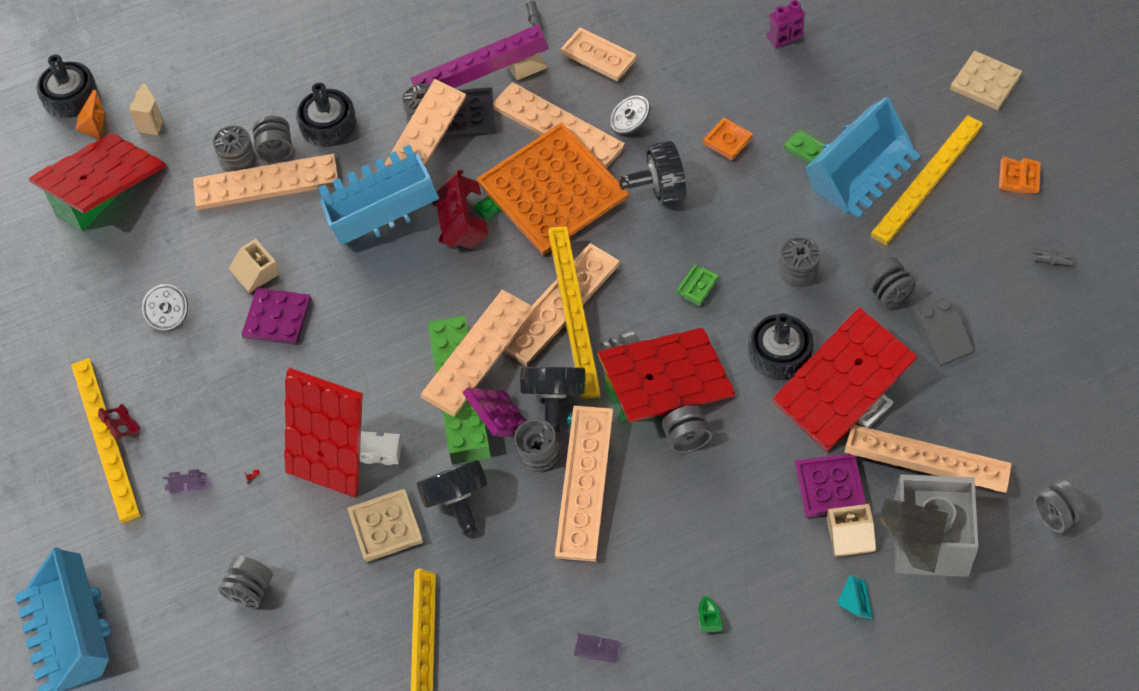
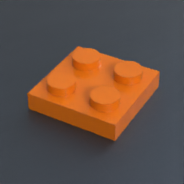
M723 117L703 139V145L733 160L753 138V133Z

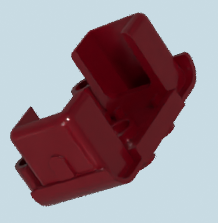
M463 170L456 171L436 191L439 199L432 202V205L437 207L440 229L442 231L438 242L452 249L457 245L474 249L489 235L486 221L466 215L468 213L466 197L471 192L481 195L478 181L462 176Z

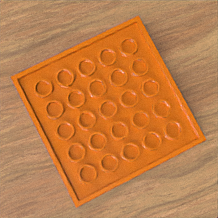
M562 122L476 178L480 187L542 256L551 251L548 228L567 226L570 238L629 197V192L626 189H620L619 182Z

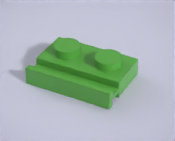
M798 129V132L794 133L784 144L783 149L809 164L822 152L821 149L825 143Z
M694 264L677 288L676 295H681L684 299L700 306L717 282L719 275L703 267L699 268L697 264Z

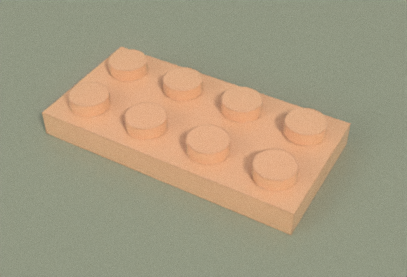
M581 27L560 49L561 54L617 82L637 60L636 54Z

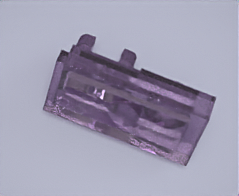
M578 633L574 656L616 663L620 642L618 640Z

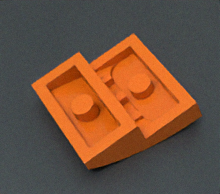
M1004 156L1000 162L999 189L1017 193H1038L1040 188L1041 162L1025 157L1018 161Z

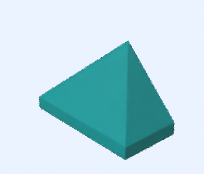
M853 575L850 576L837 604L857 616L869 620L873 619L866 581Z

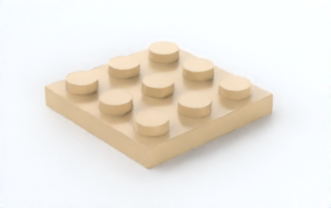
M974 51L951 84L950 90L999 110L1021 77L1022 71Z
M405 489L347 508L365 563L423 543Z

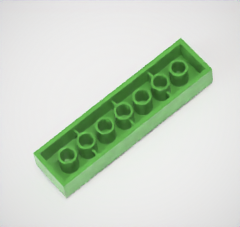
M465 315L428 322L436 374L468 334ZM468 400L454 417L442 410L452 465L491 458L485 424Z

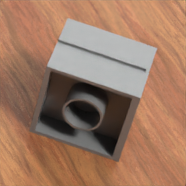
M900 474L893 503L895 573L969 577L978 551L975 478Z

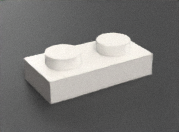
M883 394L857 423L862 427L870 428L892 406L893 401Z

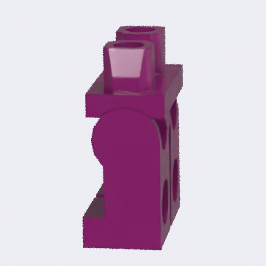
M797 0L790 1L786 7L779 6L775 8V12L769 15L771 19L769 22L770 31L767 32L766 38L775 48L789 43V40L791 42L804 35L805 12Z

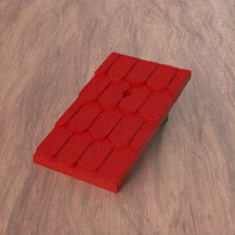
M108 134L94 144L90 143L73 155L66 156L54 165L45 167L28 179L32 184L44 190L58 218L83 231L121 192L167 166L158 157L152 156L147 151L134 146L133 143L123 140L119 135Z
M859 307L777 392L776 396L772 399V403L822 449L829 453L916 361L917 355Z
M697 328L682 333L677 332L597 352L605 370V390L620 422L628 420L631 423L671 413L685 406H699L735 397L736 395L704 328Z
M289 368L285 378L286 399L284 401L286 424L284 431L285 473L356 498L359 493L363 393Z

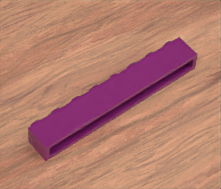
M539 24L415 75L410 79L413 86L416 84L431 86L434 79L452 88H457L548 50L549 47Z

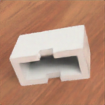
M361 431L360 462L366 464L382 463L384 465L399 464L402 449L400 434L384 433V436H377V432Z

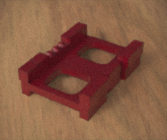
M124 404L109 410L99 409L98 417L103 423H106L105 425L110 429V434L115 440L128 435H138L140 426L129 416V411ZM116 412L121 418L110 419L108 413ZM125 425L130 431L121 433L117 427Z

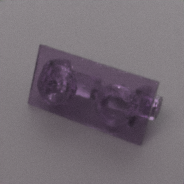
M200 469L188 470V474L180 475V472H170L168 476L162 477L164 480H168V483L165 484V491H169V493L184 491V483H187V490L206 487V481L202 479V476H206V473L200 472Z

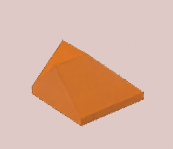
M93 90L78 115L76 130L100 140L105 110L97 91Z

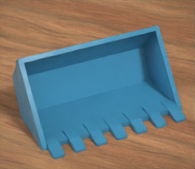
M884 97L881 101L869 106L852 124L845 125L842 128V133L832 143L825 144L821 149L822 152L805 167L814 192L840 208L844 213L848 214L850 212L857 218H860L863 215V211L856 205L860 203L866 208H870L873 202L866 195L869 193L879 199L883 193L876 185L879 184L889 189L892 183L886 176L890 175L898 180L902 174L895 167L898 165L907 171L911 164L904 158L908 156L912 160L918 161L921 155L914 150L889 97Z
M410 145L403 147L407 158L400 161L396 151L390 153L389 157L393 165L387 168L382 158L376 160L375 164L379 171L372 174L368 165L361 167L364 179L358 181L353 171L348 173L347 177L351 185L345 188L340 178L333 180L336 192L332 194L329 193L326 185L318 188L322 196L320 202L327 222L340 245L374 230L377 237H380L379 227L389 223L390 228L395 226L393 220L402 216L409 223L411 221L407 215L408 213L439 199L419 154H414Z
M53 547L28 584L27 589L15 594L17 603L30 600L29 605L19 609L20 618L32 614L34 616L33 620L22 625L23 632L26 634L36 629L38 632L37 635L26 640L27 648L30 649L41 645L42 650L30 655L31 664L45 661V666L33 672L35 680L46 676L49 677L48 682L37 687L38 691H63L101 677L109 660L103 637L111 632L110 627H108L110 624L106 619H98V616L102 615L103 612L102 609L95 608V605L102 601V597L97 596L101 594V591L97 587L89 586L81 553L60 550V548Z

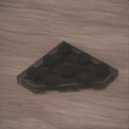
M885 497L880 521L884 526L886 525L892 534L891 537L900 550L904 551L913 568L932 573L935 572L948 513Z

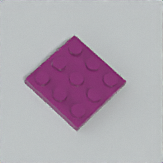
M256 288L241 333L242 337L245 339L297 345L311 302L310 294Z
M467 387L463 392V395L493 436L514 437L517 428L525 421H528L524 419L520 409L510 400L509 394L503 390Z
M844 454L795 460L794 465L805 518L827 515L828 509L866 504L855 456Z

